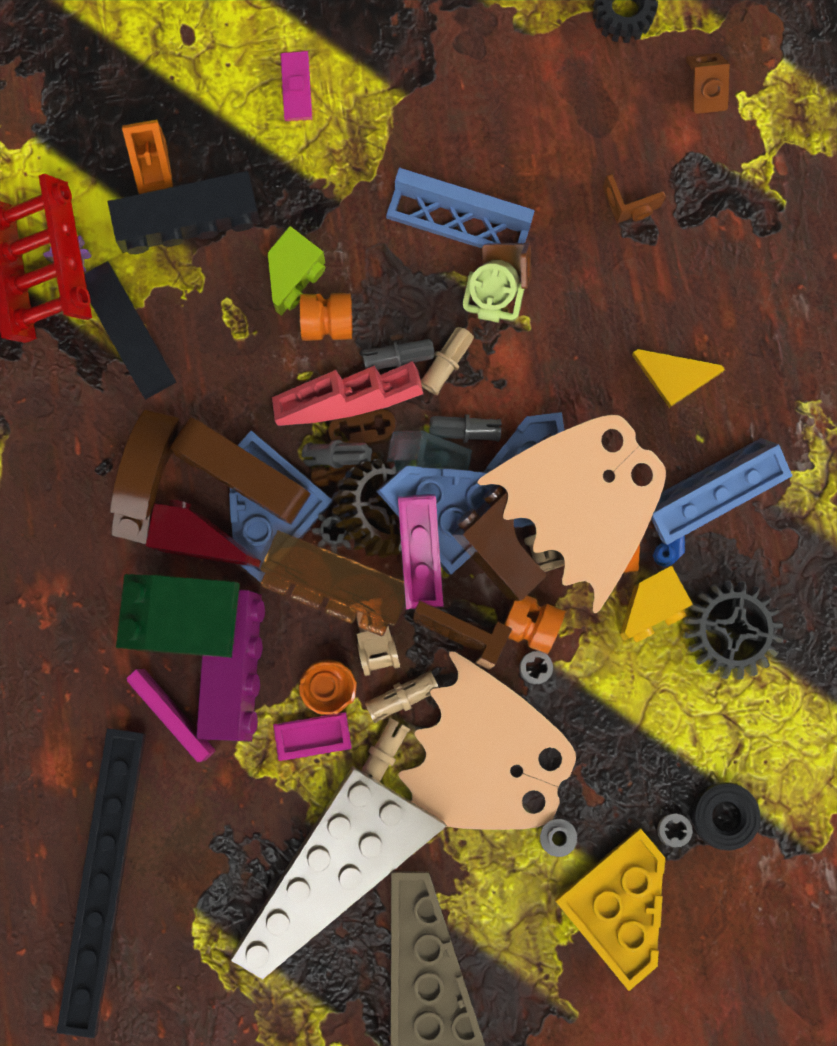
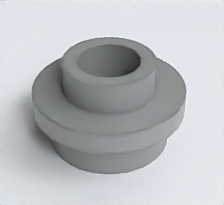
M553 819L542 827L540 843L548 854L555 857H563L574 850L577 844V833L573 825L568 821ZM557 831L564 832L566 836L565 842L561 845H555L552 841V836Z

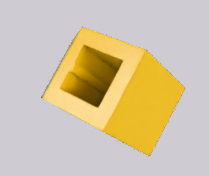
M672 566L634 586L620 632L623 641L633 637L635 643L654 634L652 626L665 620L667 626L687 616L684 609L692 606L693 603Z

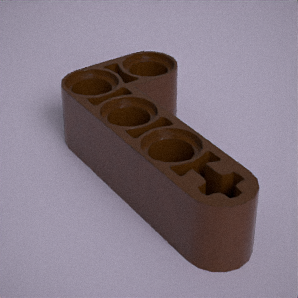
M192 417L188 418L169 447L175 456L196 469H202L292 525L311 495L309 491Z

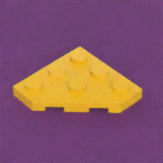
M641 828L636 829L555 899V902L628 991L658 967L659 927L661 926L663 898L661 893L665 857Z

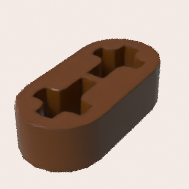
M385 409L335 419L329 426L331 441L338 439L343 443H366L368 446L388 442L394 437L396 432L395 418ZM376 418H382L384 423H390V426L385 428V434L378 435L376 429L365 431L364 427L375 425ZM347 424L349 430L361 429V432L350 434V440L347 442L343 441L341 436H335V433L340 431V425Z

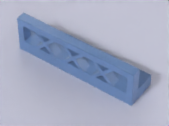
M399 168L395 179V191L386 218L482 248L487 243H500L496 233L506 228L520 232L518 243H525L535 210ZM401 196L416 199L421 210L411 215L398 212L397 208ZM440 207L449 210L454 219L443 226L434 223L429 214ZM425 216L426 220L420 219V217ZM476 218L483 221L487 231L474 236L467 233L463 223ZM490 223L495 224V225H498V226L492 228V226H491ZM458 226V228H459L460 231L455 230V229H452V228ZM491 236L493 241L487 240L486 238Z
M760 438L663 491L651 518L661 541L668 545L792 477L779 444Z

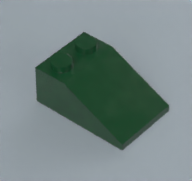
M124 574L116 648L142 652L232 658L240 583L157 575Z

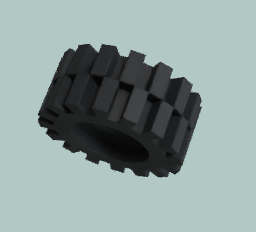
M595 0L592 13L593 19H596L595 26L597 29L603 27L602 35L606 38L609 33H612V41L618 42L619 36H623V43H629L631 36L634 37L635 41L640 39L642 32L646 34L649 31L658 8V1L632 0L637 4L638 12L632 17H623L615 13L612 8V3L615 0Z

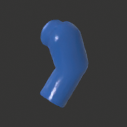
M685 535L668 545L661 542L653 553L655 562L662 567L674 564L685 553Z

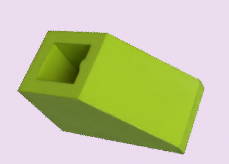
M291 226L268 252L272 299L275 311L282 316L287 309L293 310L300 302V294H303L302 290L309 282L315 283L326 268L324 266V252Z

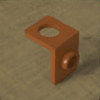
M719 53L687 56L686 63L694 71L693 111L696 114L726 111L728 109L730 63Z
M612 174L606 176L603 184L604 193L617 223L633 218V221H640L653 214V210L662 206L666 198L663 191L625 205Z
M487 243L483 245V264L491 260H503L510 263L516 269L521 279V288H528L531 280L530 243Z

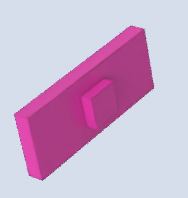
M308 51L281 53L284 120H312Z

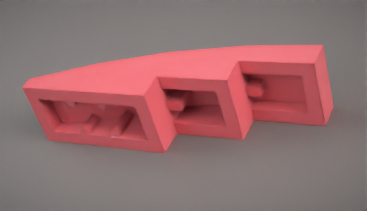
M412 361L381 375L375 365L344 379L340 377L337 370H334L272 397L275 422L278 426L318 423L352 417L386 408L424 393L419 371Z

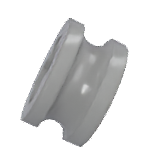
M533 651L522 658L519 664V672L526 682L541 684L551 677L553 663L547 654ZM535 658H540L543 660L541 665H546V672L539 673L537 678H533L529 675L531 671H526V664L534 662Z
M677 813L664 816L659 821L657 827L659 839L670 847L684 846L689 842L693 833L690 821L685 816ZM669 821L673 824L681 822L684 826V830H680V832L684 833L680 840L676 837L667 838L665 831H669V829L665 828Z

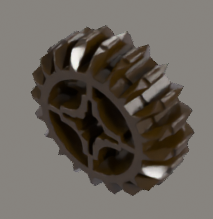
M374 459L371 462L363 461L356 465V468L352 467L346 471L344 478L338 481L336 486L339 491L335 492L332 497L339 505L335 506L331 513L339 515L341 519L335 527H344L346 533L343 540L354 539L353 550L364 548L366 556L377 554L379 558H386L390 555L396 556L402 553L400 521H398V526L394 532L393 526L396 525V513L377 492L384 483L401 469L400 467L396 470L394 461L383 463L381 459ZM366 483L367 491L364 492L365 500L364 502H361V492Z

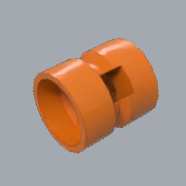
M331 293L328 299H324L321 294H300L302 341L322 340L325 335H329L332 340H352L351 293Z
M529 595L522 601L513 600L504 621V625L512 628L508 638L518 643L525 639L528 641L530 648L548 655L560 630L566 611L548 603L539 606L537 599Z

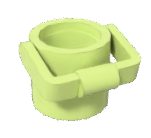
M491 260L484 263L475 272L470 271L463 299L465 311L478 314V319L499 323L500 319L515 321L519 316L525 290L521 288L520 278L516 269L510 263L503 260ZM517 295L513 313L503 312L501 308L506 307ZM471 297L478 306L469 304Z

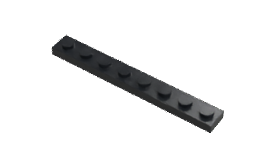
M107 728L56 1032L59 1034L95 1038L98 1033L146 733Z

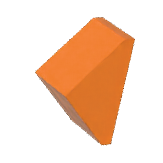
M158 120L123 125L122 131L138 193L143 194L173 187L166 139Z

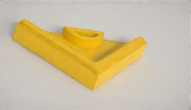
M637 349L632 354L669 408L725 370L722 365L640 349Z

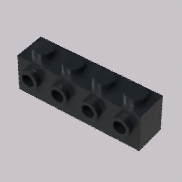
M248 171L107 201L115 240L122 253L141 254L148 251L149 247L162 244L166 247L182 244L185 239L194 237L210 239L217 236L218 232L230 229L235 232L251 229L253 224L260 223Z

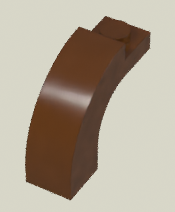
M144 410L134 425L122 455L110 508V512L114 513L112 536L146 544L159 483L164 468L173 454L169 447L177 437L179 418Z

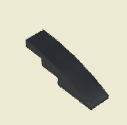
M106 261L84 273L87 291L91 299L90 303L144 399L146 400L177 383L110 263Z

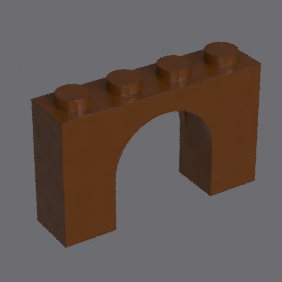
M549 434V435H547L546 437H544L542 440H540L539 442H541V441H543V440H545V439H547V438H549V437H551V436H553V435H552V434ZM495 485L483 496L485 502L476 511L474 509L469 510L457 521L459 528L451 535L507 599L522 601L547 575L520 545L514 530V519L506 520L503 518L508 493L501 485Z

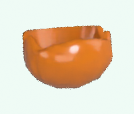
M323 659L312 663L303 672L299 682V694L305 706L315 713L334 715L340 713L349 704L354 702L357 682L351 670L337 660Z

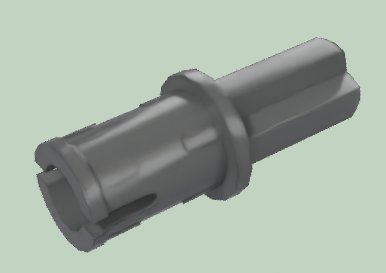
M430 339L399 345L397 341H393L394 345L362 350L365 368L367 369L375 365L377 370L400 367L412 361L419 362L433 359L435 356L433 342Z
M465 414L464 418L433 416L429 422V434L434 438L463 439V443H467L468 439L499 442L501 438V428H499L501 426V419L469 418V414Z
M338 439L332 440L331 443H307L302 450V457H312V459L303 460L305 465H331L335 469L342 468L343 465H358L363 461L370 462L372 448L366 443H343Z

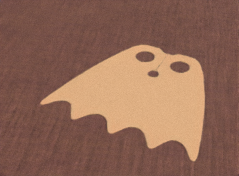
M618 415L598 417L553 435L512 457L478 480L479 485L496 484L501 485L507 490L508 500L503 513L504 519L527 518L535 524L536 537L533 544V551L535 553L556 550L562 554L565 561L562 578L563 585L567 586L582 581L591 584L594 589V613L600 611L638 548L652 518V513H654L659 502L666 477L665 466L654 452L644 450L638 445L635 439V430L624 418ZM608 429H616L623 436V445L617 452H608L602 446V435ZM638 463H645L652 470V480L646 486H638L632 480V469ZM606 470L614 471L615 479L611 483H607L603 479V473Z
M453 651L449 652V656L458 671V680L452 686L431 689V696L441 710V719L437 725L416 730L414 733L426 751V758L420 766L403 770L399 773L400 779L412 792L411 802L444 821L447 825L446 827L510 830L529 829L545 825L554 818L560 800L557 793L559 785L563 780L570 777L575 765L576 753L572 745L551 722L521 696L463 656ZM545 748H555L561 753L562 763L556 770L547 771L540 766L539 754ZM513 765H520L523 768L524 774L518 778L513 777L510 769ZM532 790L542 793L546 801L543 810L535 814L525 811L522 806L523 796Z

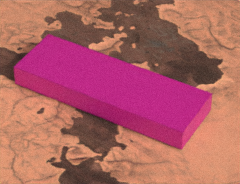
M436 495L399 496L398 507L406 609H415L419 600L433 607H442L443 593Z
M136 669L127 677V682L197 762L207 760L216 752L207 740L197 739V728L145 669Z

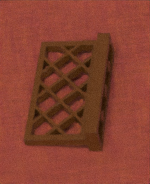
M420 600L414 611V623L478 652L479 655L474 664L486 671L496 665L512 631V628L497 622L488 633Z

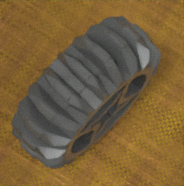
M731 581L723 582L722 591L716 584L709 586L710 596L704 592L697 594L698 601L702 606L693 603L692 606L688 607L696 617H685L683 620L686 625L693 626V630L684 632L683 637L686 639L694 637L696 643L689 645L687 651L689 653L697 650L701 652L695 659L697 665L703 664L707 660L710 661L706 670L709 674H713L720 666V678L728 679L731 670L736 680L744 678V669L750 676L757 675L758 669L756 664L762 668H768L770 663L765 655L776 657L779 653L777 649L771 646V643L783 642V637L775 635L774 630L783 628L784 624L780 621L773 623L771 617L777 615L779 609L777 607L769 610L766 608V605L771 601L769 595L762 597L760 600L757 599L760 588L757 586L752 587L746 594L747 586L746 582L743 581L737 583L735 591ZM732 601L731 609L727 610L726 617L723 620L707 619L710 611L719 602ZM744 605L754 613L759 628L751 626L747 622L746 609L743 608ZM735 622L737 624L735 627H739L740 632L745 634L730 638L729 635L731 633L727 634L726 628H722V626ZM706 630L719 638L721 642L720 651L723 652L722 656L711 647L707 639ZM743 640L758 641L756 648L749 656L742 660H734V654L739 651Z

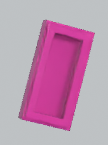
M346 712L273 724L279 761L352 749Z

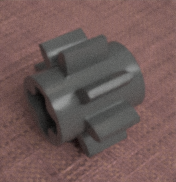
M332 513V517L326 519L323 515L319 514L318 517L322 523L321 528L312 529L314 535L322 536L323 538L317 547L323 549L326 545L330 546L333 556L337 555L339 547L344 546L346 549L351 550L352 548L348 540H343L346 533L344 527L340 528V530L345 531V533L339 534L336 541H332L330 535L325 533L332 530V525L337 524L341 520L339 515Z

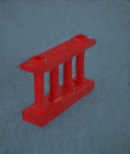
M47 174L39 175L42 194L15 206L0 201V333L3 339L23 343L36 339L34 322L63 312V315L83 320L92 318L91 299L87 291L71 203L72 194L68 182ZM44 209L48 228L19 240L17 220ZM51 243L54 262L25 274L23 254ZM57 277L60 297L31 308L28 289Z

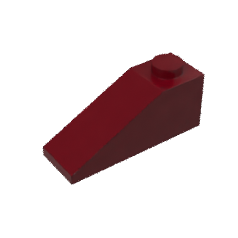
M169 500L168 505L154 503L146 547L162 553L260 568L261 560L206 517L190 510L191 504L178 500Z

